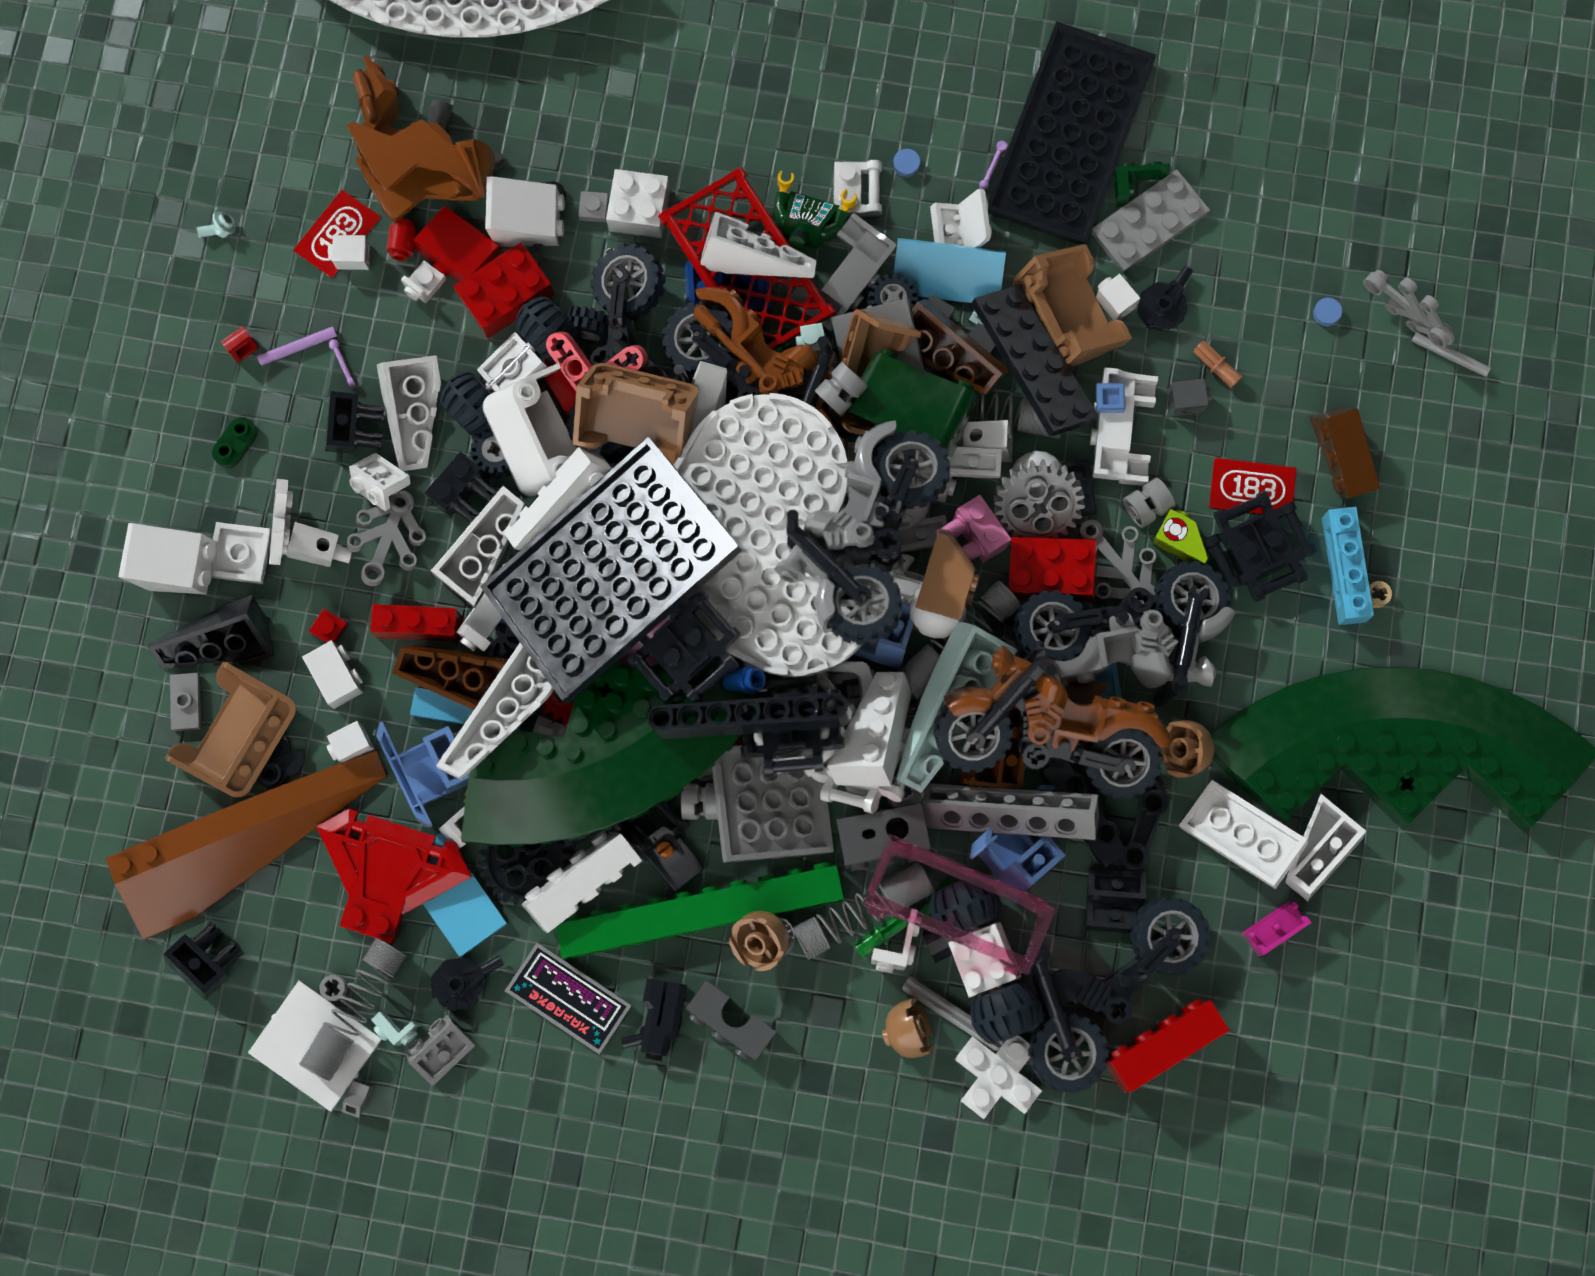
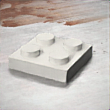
M216 522L213 540L216 541V555L212 562L211 578L263 584L272 530L269 528Z

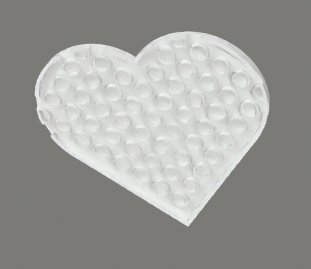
M776 393L742 396L731 400L729 404L721 407L716 412L715 410L712 411L696 427L683 448L681 458L678 457L673 465L742 549L736 557L684 603L688 605L696 594L704 591L709 596L708 601L724 619L741 632V636L727 648L729 654L773 675L803 677L819 674L840 665L862 646L856 645V642L852 641L847 643L843 641V637L840 635L838 637L835 636L832 631L826 634L823 632L816 614V598L819 584L806 571L804 581L788 583L782 580L774 570L776 565L787 559L790 554L787 546L788 536L786 534L787 512L794 509L798 511L799 527L804 531V524L810 513L818 510L839 513L843 509L847 497V478L845 477L848 459L840 437L823 414L804 401ZM871 563L870 567L874 568L875 564ZM871 589V598L879 596L877 592ZM881 602L871 606L880 610ZM840 606L845 615L850 612L847 607ZM677 609L674 610L665 619L669 620L672 616H676L679 611ZM699 609L695 614L720 641L724 635L704 612ZM873 614L866 616L867 621L874 620L877 616Z

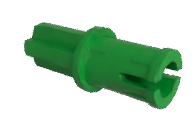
M898 913L880 927L873 926L874 929L853 944L860 955L865 958L873 952L874 948L877 949L883 944L888 945L887 940L906 928L908 923L904 916Z

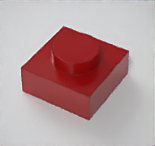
M323 608L308 632L325 643L332 640L336 644L349 624Z

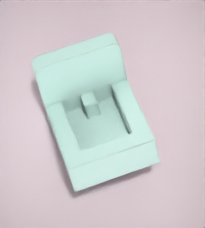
M379 1012L371 1019L376 1025L373 1028L376 1034L383 1041L388 1039L395 1046H400L401 1044L406 1046L418 1035L416 1030L420 1025L415 1021H411L404 1029L400 1030L385 1012Z

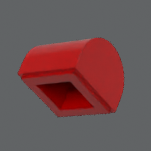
M243 326L221 341L222 345L237 363L259 348Z

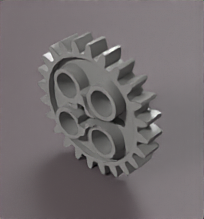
M1042 459L1040 466H1036L1035 462L1030 460L1029 468L1020 463V471L1018 473L1010 469L1011 478H1001L1003 486H996L997 495L993 496L994 512L1005 531L1011 530L1012 537L1021 535V538H1048L1052 536L1054 539H1058L1057 533L1059 532L1068 535L1067 526L1076 527L1074 518H1082L1080 509L1085 508L1082 500L1085 497L1083 490H1081L1080 480H1076L1074 472L1068 473L1065 465L1058 469L1056 461H1053L1048 467L1046 466L1045 459ZM1035 483L1041 484L1038 487H1031ZM1056 497H1064L1058 501L1053 500ZM1018 504H1024L1023 507H1020V508H1016V507H1015V506L1018 505ZM1041 517H1046L1043 521H1037Z

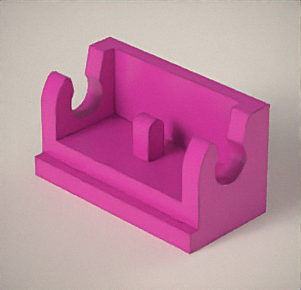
M1286 902L1242 932L1258 957L1265 955L1311 923L1307 916L1301 915L1297 909L1299 905L1296 902Z

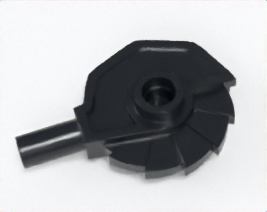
M1184 266L1176 279L1172 280L1169 284L1157 282L1141 292L1137 314L1148 329L1151 325L1161 331L1162 329H1174L1176 325L1184 321L1183 317L1188 307H1186V296H1183L1182 291L1185 283L1193 273L1190 267Z
M498 955L482 965H475L467 958L445 960L431 977L433 999L437 998L442 1007L446 1006L454 1011L470 1008V1005L480 999L478 996L483 990L484 985H482V981L487 978L486 975L504 966L502 958Z

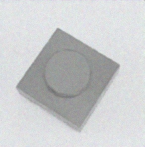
M581 191L579 220L606 222L608 194Z

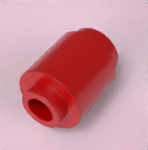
M399 219L393 221V225L389 227L386 252L394 260L406 261L407 258L412 257L414 254L415 245L413 239L416 237V229L414 228L415 224L410 220Z

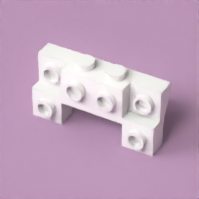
M1104 367L1102 383H1125V412L1097 413L1099 416L1097 418L1096 429L1092 428L1090 445H1095L1092 478L1119 480V484L1143 486L1148 483V465L1151 456L1131 454L1129 451L1134 406L1154 408L1158 376L1140 375L1120 369ZM1094 402V406H1093V408L1095 409V411H1096V402Z

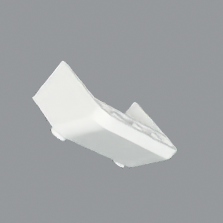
M559 363L488 395L483 402V412L517 487L522 494L530 497L538 495L537 493L544 485L548 486L556 478L555 473L569 458L559 455L549 460L547 459L525 408L534 405L540 398V388L536 380L558 371L561 368Z

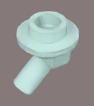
M216 211L213 214V225L197 227L199 238L213 235L224 238L227 235L233 234L236 230L235 221L232 216L221 211Z

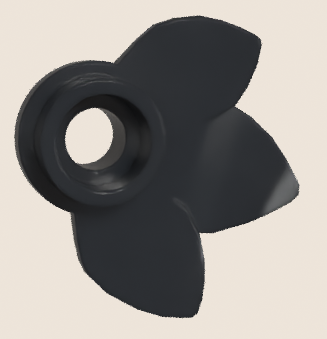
M283 735L258 776L260 784L268 789L281 786L287 777L294 776L301 770L305 761V753L301 751L291 752L290 744ZM271 771L277 772V777L274 780H269L268 775Z

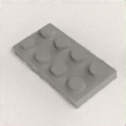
M1175 170L1092 229L1091 235L1124 274L1208 215L1210 209L1181 173Z

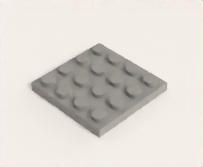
M734 746L715 762L716 765L712 767L723 863L830 854L834 852L828 802L822 801L820 797L824 783L814 780L811 776L808 777L803 770L782 772L780 774L775 773V776L765 777L764 757L743 758L740 752L741 746ZM812 755V756H804V757H805V758H812L813 755Z

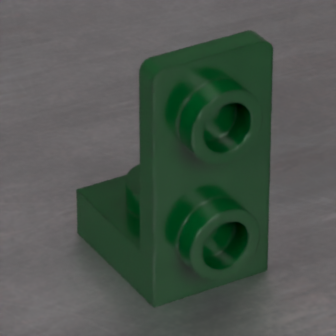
M1154 161L1147 165L1125 163L1116 167L1113 177L1116 208L1124 207L1128 204L1130 197L1134 196L1133 181L1164 179L1170 173V164Z

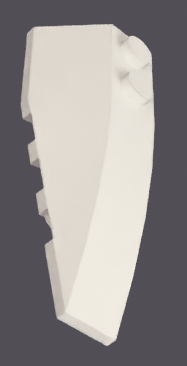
M521 643L514 650L436 765L438 769L462 780L544 703L553 692V687Z

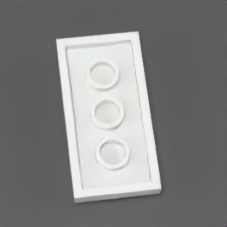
M1211 780L1179 824L1182 830L1274 889L1278 887L1309 843L1303 836Z

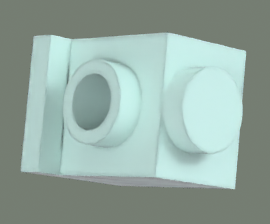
M822 323L800 326L801 336L795 337L796 345H808L820 357L821 349L818 345V339L824 336Z

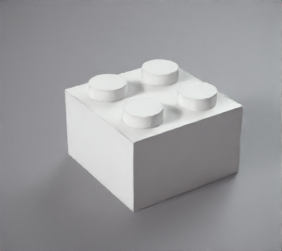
M615 169L606 216L609 232L662 239L664 225L658 218V215L667 210L670 194L668 176Z

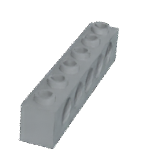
M928 784L922 800L927 828L986 832L991 828L992 833L1096 840L1099 808L1098 795Z

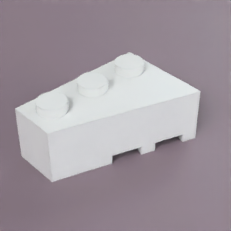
M1321 794L1303 836L1309 843L1290 868L1285 883L1308 902L1363 840L1366 830Z

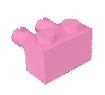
M981 495L957 508L952 518L953 521L940 528L950 531L955 538L962 534L969 543L961 548L970 561L979 557L982 563H985L1006 550L1012 540Z

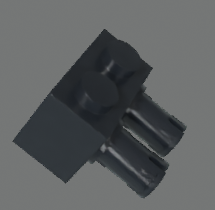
M330 391L325 451L352 454L356 447L377 448L381 450L383 432L359 431L356 427V422L365 420L383 423L385 406L360 404V401H358L359 394Z
M459 452L424 494L431 503L450 518L457 513L470 525L475 519L474 517H477L481 511L467 501L468 497L474 492L488 504L499 490L484 480L486 476L477 464L462 452Z
M212 921L194 939L184 934L163 954L164 961L205 1001L227 981L225 970L244 954L239 947H236L233 941L229 942L214 959L206 954L205 951L220 936L224 935L219 927L216 929V925Z

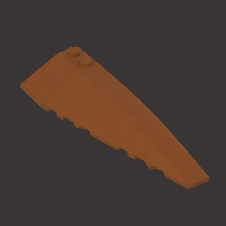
M373 751L266 791L105 858L114 884L142 939L145 940L197 918L212 904L219 902L227 896V893L239 884L242 885L258 870L265 868L300 842L308 833L317 829L316 826L322 824L334 814H338L354 799L361 797L384 780L387 774L378 751Z

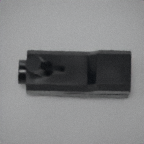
M647 978L643 1003L648 1008L645 1026L641 1027L639 1034L621 1038L623 1049L641 1045L640 1052L646 1053L645 1059L662 1061L663 1056H668L671 1040L679 1035L687 985L668 982L667 984V982Z

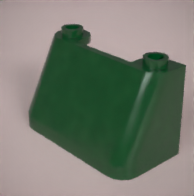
M882 349L881 353L875 352L861 377L869 387L859 398L853 397L851 399L852 405L846 412L851 416L863 421L866 419L868 422L877 425L895 420L896 433L903 431V434L909 433V430H915L918 434L927 433L933 440L935 438L939 440L942 449L945 448L948 456L953 457L979 396L973 391L974 386L962 380H959L956 384L896 359L897 354L886 349Z

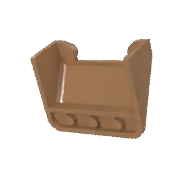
M222 662L216 672V682L219 687L230 693L197 749L186 743H178L170 748L164 759L232 797H242L251 790L293 719L296 707L289 697L231 664Z

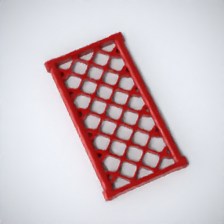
M739 167L677 205L663 211L658 215V218L664 226L667 225L706 287L726 288L729 292L733 289L736 293L745 294L747 296L744 306L746 311L749 310L748 304L751 297L766 300L763 312L755 313L761 318V328L765 319L780 322L779 331L776 335L764 333L765 337L775 340L768 344V347L776 350L799 336L800 326L821 323L833 317L837 312L832 304L826 302L811 278L792 277L791 280L787 281L778 279L775 276L740 274L752 278L750 288L742 290L733 286L735 277L739 274H733L729 286H718L714 280L717 272L712 271L710 273L709 269L700 264V255L704 249L707 232L711 226V216L715 212L729 217L745 219L748 225L751 221H761L766 228L763 233L770 234L771 241L779 247L784 245L791 247L746 179L748 175L743 167ZM734 181L737 183L732 193L720 190ZM711 194L714 195L710 206L697 204ZM718 195L732 198L729 210L714 207ZM737 199L748 200L752 206L748 214L744 215L733 212L734 203ZM690 207L689 216L686 220L675 219V215ZM694 209L709 212L705 224L691 221ZM691 226L705 230L702 241H689L685 234ZM756 279L770 282L767 294L752 291ZM773 284L788 285L787 297L784 299L773 297L771 295ZM804 286L809 294L804 303L790 300L791 290L794 287L800 288ZM770 301L780 302L785 305L782 316L778 317L766 313ZM789 305L804 309L801 320L795 321L785 317ZM808 309H819V315L804 322ZM789 323L798 326L781 336L783 324Z

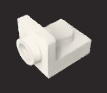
M423 261L409 278L403 276L401 281L405 287L403 291L415 301L419 298L424 303H427L446 281V278L426 261Z

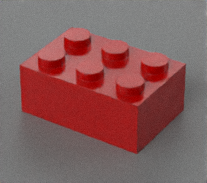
M522 242L453 286L459 299L487 339L515 322L518 312L525 303L541 296L549 299L555 296L551 283Z
M1012 537L1008 589L1019 600H1028L1034 594L1038 595L1042 591L1048 590V593H1052L1053 590L1061 591L1063 595L1069 594L1073 596V600L1076 602H1095L1098 559L1096 540Z

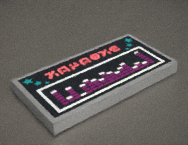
M539 943L535 944L505 989V992L599 1055H601L632 1005Z

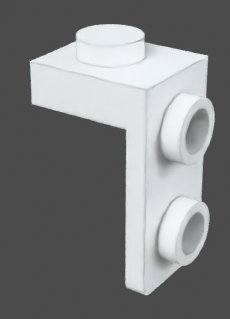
M486 594L482 596L456 631L457 634L463 637L460 642L472 651H475L476 648L482 651L487 649L491 643L487 640V637L502 619V616Z

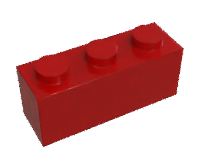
M373 604L370 632L376 638L459 642L460 635L456 631L461 626L462 615L456 608Z

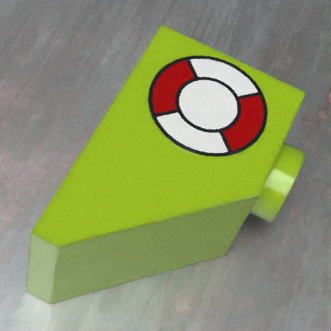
M1170 509L1152 544L1183 561H1188V563L1199 561L1201 565H1204L1208 557L1196 522L1191 520V516L1182 510L1174 511Z

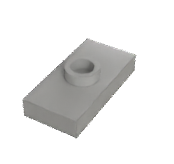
M199 673L170 675L172 731L201 729Z

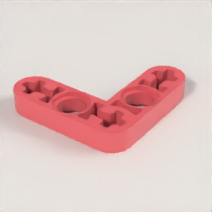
M557 332L551 334L546 342L548 353L556 364L559 363L560 370L576 391L579 380L584 377L592 365L569 333ZM563 339L565 342L562 346L563 349L557 350V340ZM632 345L624 348L607 361L606 364L640 371L647 364L648 355L641 346ZM566 353H574V355L567 357L565 360L563 359V357L567 356ZM637 353L639 356L636 359L637 363L629 364L626 367L622 364L631 358V354ZM573 360H578L582 364L580 375L573 374L570 369V364Z

